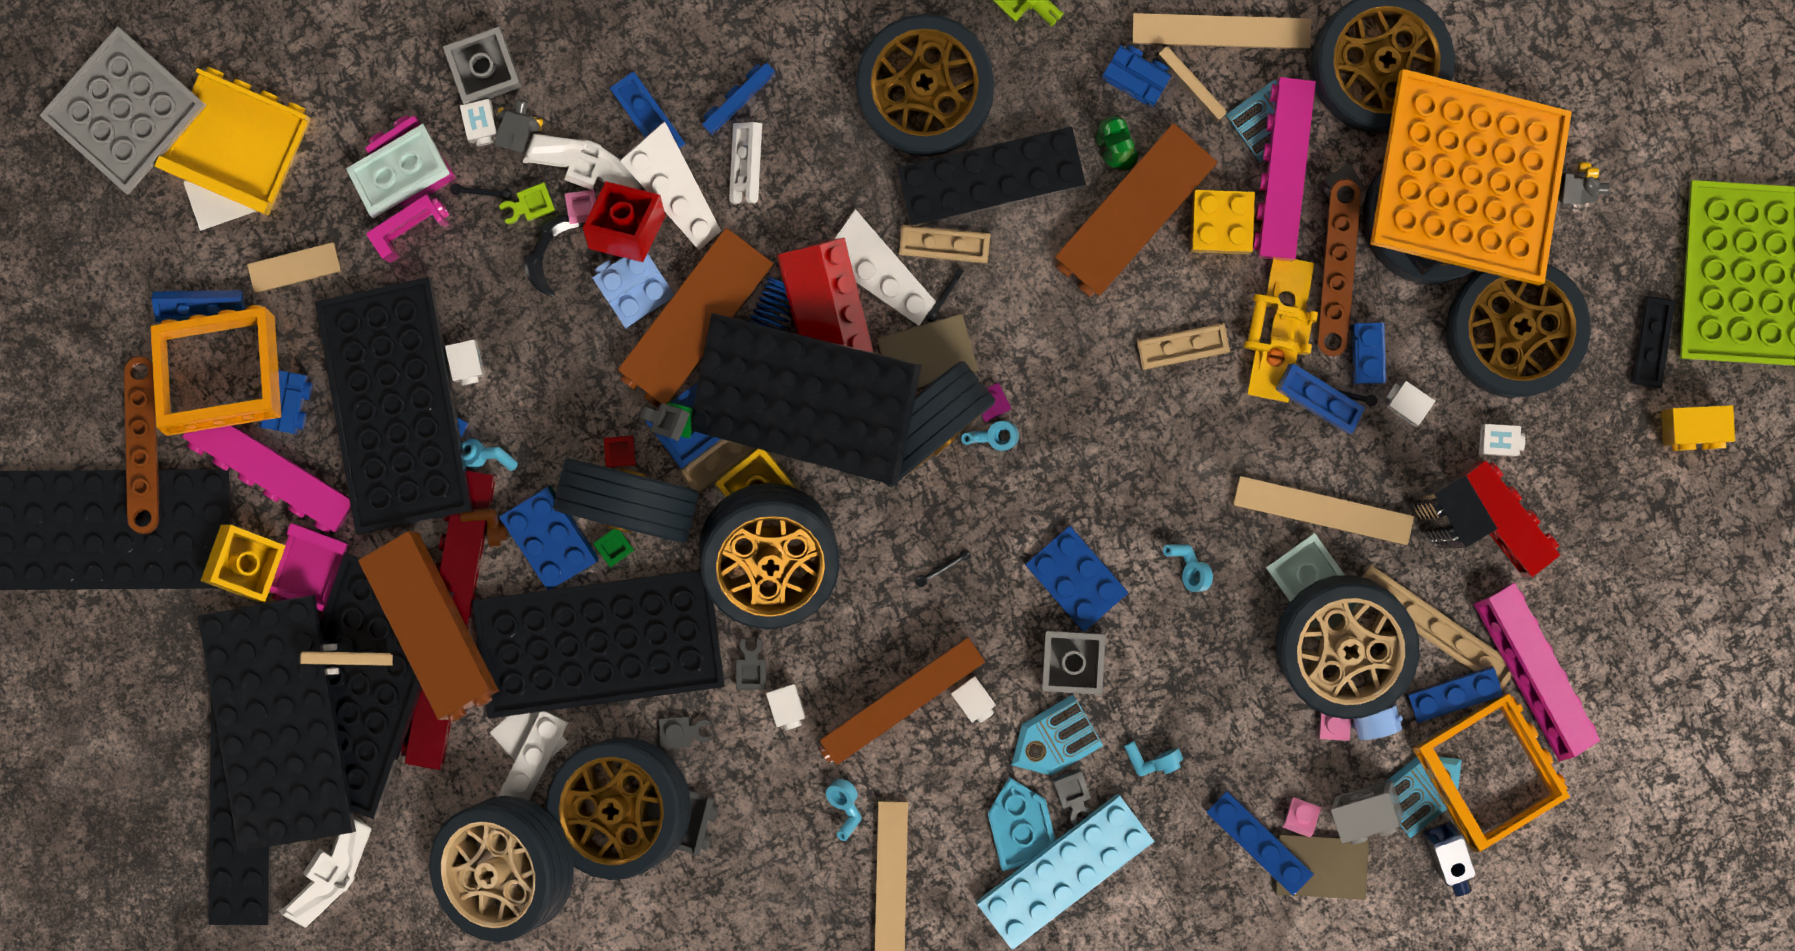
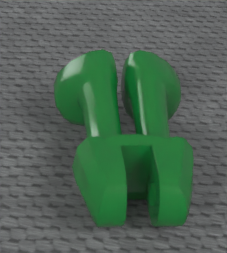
M1118 116L1107 117L1101 121L1096 133V144L1099 147H1107V150L1102 154L1103 161L1112 169L1119 171L1131 169L1138 160V151L1134 147V141L1131 138L1126 121Z

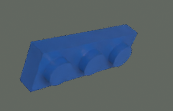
M767 62L762 67L757 64L746 75L748 80L741 87L735 85L724 96L727 101L718 108L715 105L703 116L706 121L702 126L711 136L776 75Z
M634 71L610 87L612 93L645 138L665 121L679 150L686 145Z
M242 290L154 291L151 298L155 322L169 319L183 321L188 320L193 315H218V312L222 310H233L235 312L245 310Z
M1294 363L1288 364L1276 388V391L1347 434H1353L1365 410L1364 406Z
M1494 666L1408 693L1417 723L1504 696Z

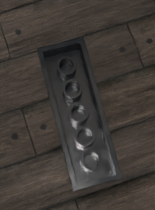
M1072 126L898 167V175L911 228L1082 189L1086 186Z
M1466 475L1439 479L1409 497L1412 501L1409 508L1417 520L1421 519L1428 529L1424 530V533L1432 546L1437 545L1439 548H1466L1498 529Z

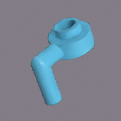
M1003 420L992 424L989 430L964 433L961 441L965 445L989 442L994 449L1005 451L1017 444L1019 431L1012 422ZM1002 430L1009 432V439L1007 441H1004L1000 436Z
M469 439L462 443L466 469L469 471L479 469L487 459H496L509 471L517 468V461L498 446L485 447L477 439Z
M1171 544L1164 546L1163 553L1165 556L1184 557L1186 566L1183 570L1182 579L1189 591L1203 592L1209 589L1213 580L1212 570L1207 563L1198 562L1191 545Z
M1135 741L1124 745L1129 759L1139 776H1145L1154 771L1162 770L1164 774L1171 773L1181 767L1179 762L1184 759L1179 748H1174L1156 756L1150 761L1144 762Z
M835 779L826 790V798L831 805L844 810L848 816L846 822L837 832V837L842 841H846L862 819L854 804L858 794L851 782L844 779Z

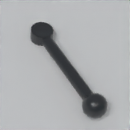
M457 183L452 184L450 187L451 193L456 196L461 193L497 196L503 200H509L512 197V192L509 189L496 191L467 188Z
M960 267L932 311H929L926 315L928 322H935L937 320L938 311L964 272Z
M1338 390L1351 399L1365 402L1367 406H1375L1378 402L1375 395L1363 396Z
M962 550L959 556L925 576H918L916 584L919 587H924L927 581L961 561H968L971 558L970 551Z

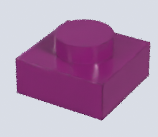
M999 382L987 388L988 393L990 392L995 398V404L981 415L985 423L1012 409Z

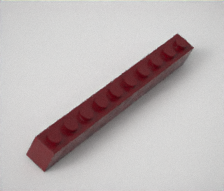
M467 471L473 509L491 508L497 476ZM459 514L444 517V521L449 523L447 534L442 533L440 538L439 550L443 551L441 563H436V568L447 589L455 592L453 601L469 631L473 610L472 600L475 599L487 533L486 520L461 522ZM423 689L409 726L411 727L409 739L404 740L401 756L405 757L404 764L441 770L444 768L452 722L450 720L437 719Z

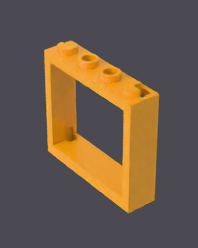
M252 305L242 311L222 310L218 312V315H193L188 320L177 321L169 319L162 321L159 325L151 326L156 428L166 436L281 418L275 316L266 307ZM258 325L262 399L171 413L167 340Z
M1510 693L1503 694L1504 696L1489 701L1412 748L1472 852L1483 851L1570 797L1567 792L1568 788L1564 783L1566 780L1561 774L1555 772L1551 765L1553 763L1552 756L1546 748H1541L1536 739L1538 733L1535 727L1530 722H1526L1521 714L1523 711L1521 703L1518 704ZM1500 708L1550 794L1483 834L1433 748Z

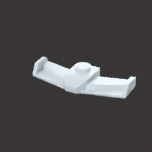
M533 134L523 163L527 164L529 162L568 168L564 180L593 190L596 179L603 183L607 181L639 190L642 186L620 162L621 159L602 148L600 144L589 140L583 141Z
M353 816L356 832L337 835L331 854L321 848L318 849L303 872L307 878L313 881L289 904L279 910L280 914L306 928L339 895L347 891L355 879L354 874L372 828L359 818Z

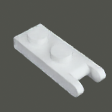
M733 123L729 194L732 204H739L742 201V192L745 191L748 203H756L758 201L762 123Z

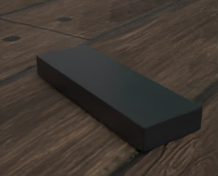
M1644 296L1631 384L1658 389L1662 388L1676 300Z

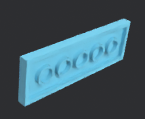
M1117 793L978 899L976 904L1013 950L1155 841Z

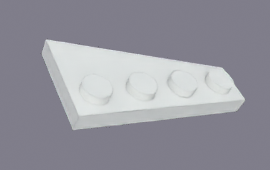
M665 121L662 122L627 153L620 162L647 192L661 195L666 214L700 250L720 233L721 229Z
M855 209L835 239L845 238L856 283L911 322L920 326L936 301Z

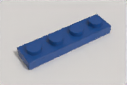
M1226 791L1206 812L1292 896L1314 875L1297 856L1229 791Z

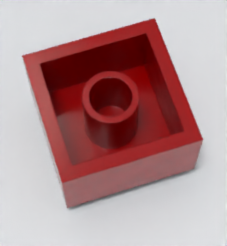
M605 181L583 226L588 249L644 262L666 216L661 195Z

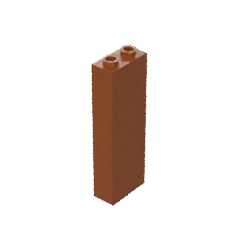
M1173 123L1054 257V260L1058 262L1055 265L1056 269L1067 278L1070 275L1075 277L1080 282L1077 287L1088 297L1091 298L1094 294L1099 298L1218 162Z
M725 228L618 368V371L623 374L620 380L633 390L637 385L645 390L647 393L644 395V398L657 408L661 403L668 405V402L673 400L703 360L711 313L735 318L775 266L774 263L728 228Z
M407 531L359 559L358 562L437 719L454 722L467 715L465 710L473 705L478 708L492 701L491 695L499 690L419 532Z
M965 637L820 738L822 745L819 746V751L828 763L833 760L838 765L984 664V659L969 637Z

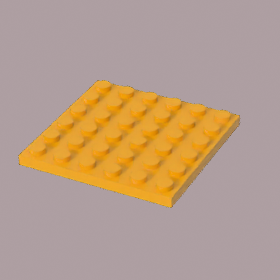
M1402 69L1398 75L1370 244L1539 286L1544 284L1572 111Z

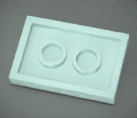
M424 124L346 168L372 218L379 216L450 174Z
M1315 533L1265 567L1289 602L1301 590L1318 580L1331 576L1345 575ZM1350 602V603H1348V607H1349L1350 612H1352L1353 609H1354L1359 603H1357V602ZM1339 613L1331 615L1328 619V625L1332 627L1338 626L1342 622V615ZM1316 618L1310 623L1308 628L1319 627ZM1315 636V638L1319 641L1320 636Z

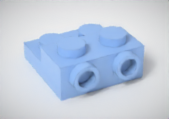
M648 253L644 262L622 257V259L612 264L609 260L595 269L597 275L592 277L626 329L669 302L675 295Z

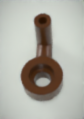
M494 508L474 509L472 512L460 514L461 522L486 520L490 548L502 547L503 541L508 540V531L504 524L501 523Z

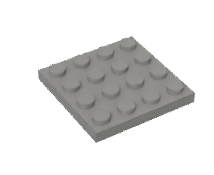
M117 26L39 116L124 193L129 195L153 168L158 156H163L207 105L122 28Z

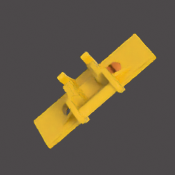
M1273 259L1266 295H1253L1255 305L1248 341L1244 342V348L1255 350L1247 395L1289 402V398L1276 391V388L1288 364L1294 363L1296 365L1297 354H1311L1312 344L1308 342L1312 323L1317 322L1318 312H1306V306L1315 263L1297 259L1292 262ZM1283 292L1291 293L1294 297V305H1283L1278 298L1279 294ZM1266 306L1275 309L1269 344L1260 343Z

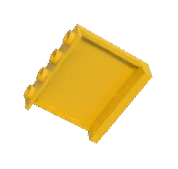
M207 67L206 71L197 68L196 73L199 75L192 92L207 106L163 157L158 156L154 166L269 216L311 118L304 114L306 109L289 102L288 106L277 103L279 97L262 90L259 95L250 91V84L235 78L233 83L222 79L224 73Z

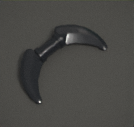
M557 215L548 218L539 225L541 230L539 233L540 237L533 251L529 255H524V269L530 283L541 293L550 297L555 296V292L550 288L545 279L542 263L543 256L550 242L553 241L556 235L567 229L583 227L585 222L569 224L568 215Z

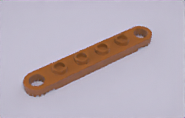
M1347 178L1336 181L1330 191L1318 328V346L1328 356L1342 354L1347 348L1361 191L1355 181ZM1342 186H1350L1354 190V196L1348 202L1340 201L1337 197V191ZM1330 333H1336L1341 337L1340 345L1334 349H1330L1324 344L1325 337Z
M134 357L126 363L124 368L127 520L129 526L135 532L148 534L156 530L160 519L158 432L156 428L153 364L145 357ZM141 364L147 366L148 373L145 378L136 380L132 377L135 366ZM141 511H148L151 514L150 523L144 527L138 526L135 520L136 515Z

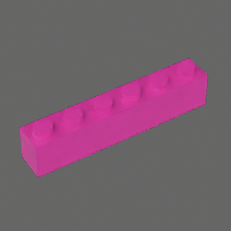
M1280 77L1277 80V84L1271 85L1269 101L1274 102L1273 114H1268L1266 131L1271 132L1270 144L1265 143L1263 150V161H1268L1266 173H1261L1259 190L1264 191L1263 203L1258 202L1256 220L1261 221L1260 232H1255L1253 238V250H1257V258L1291 262L1296 259L1316 81Z
M235 425L184 433L182 438L189 441L187 444L188 448L200 455L204 451L214 457L212 463L226 471L229 467L239 473L237 476L239 480L253 487L254 483L263 487L264 491L262 494L275 502H278L279 499L284 500L290 504L288 507L289 511L301 518L305 514L315 520L313 525L327 534L330 530L339 532L352 511L349 496Z
M1512 583L1499 588L1474 603L1477 612L1558 761L1576 757L1600 742L1601 740L1596 733L1594 724L1585 713L1580 698L1573 691L1566 672L1560 667L1553 654L1552 646L1546 641L1539 628L1537 619L1532 615L1525 602L1523 593L1516 584Z

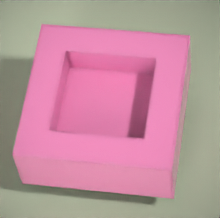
M594 189L565 194L569 224L586 222L596 202Z
M1320 712L1319 739L1350 741L1351 719L1331 717Z
M1293 797L1290 801L1283 828L1311 838L1321 807Z

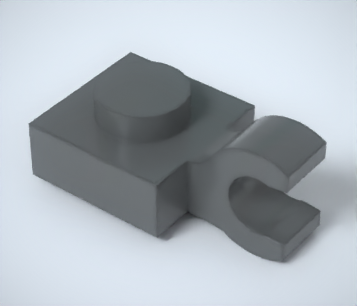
M662 403L659 411L644 406L639 418L653 424L650 431L679 441L690 413Z

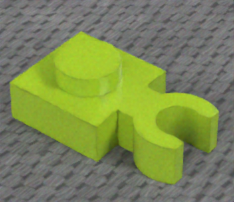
M544 182L516 193L519 202L505 201L499 205L501 210L506 208L514 210V215L505 220V223L508 225L516 223L520 216L524 214L529 222L556 211Z

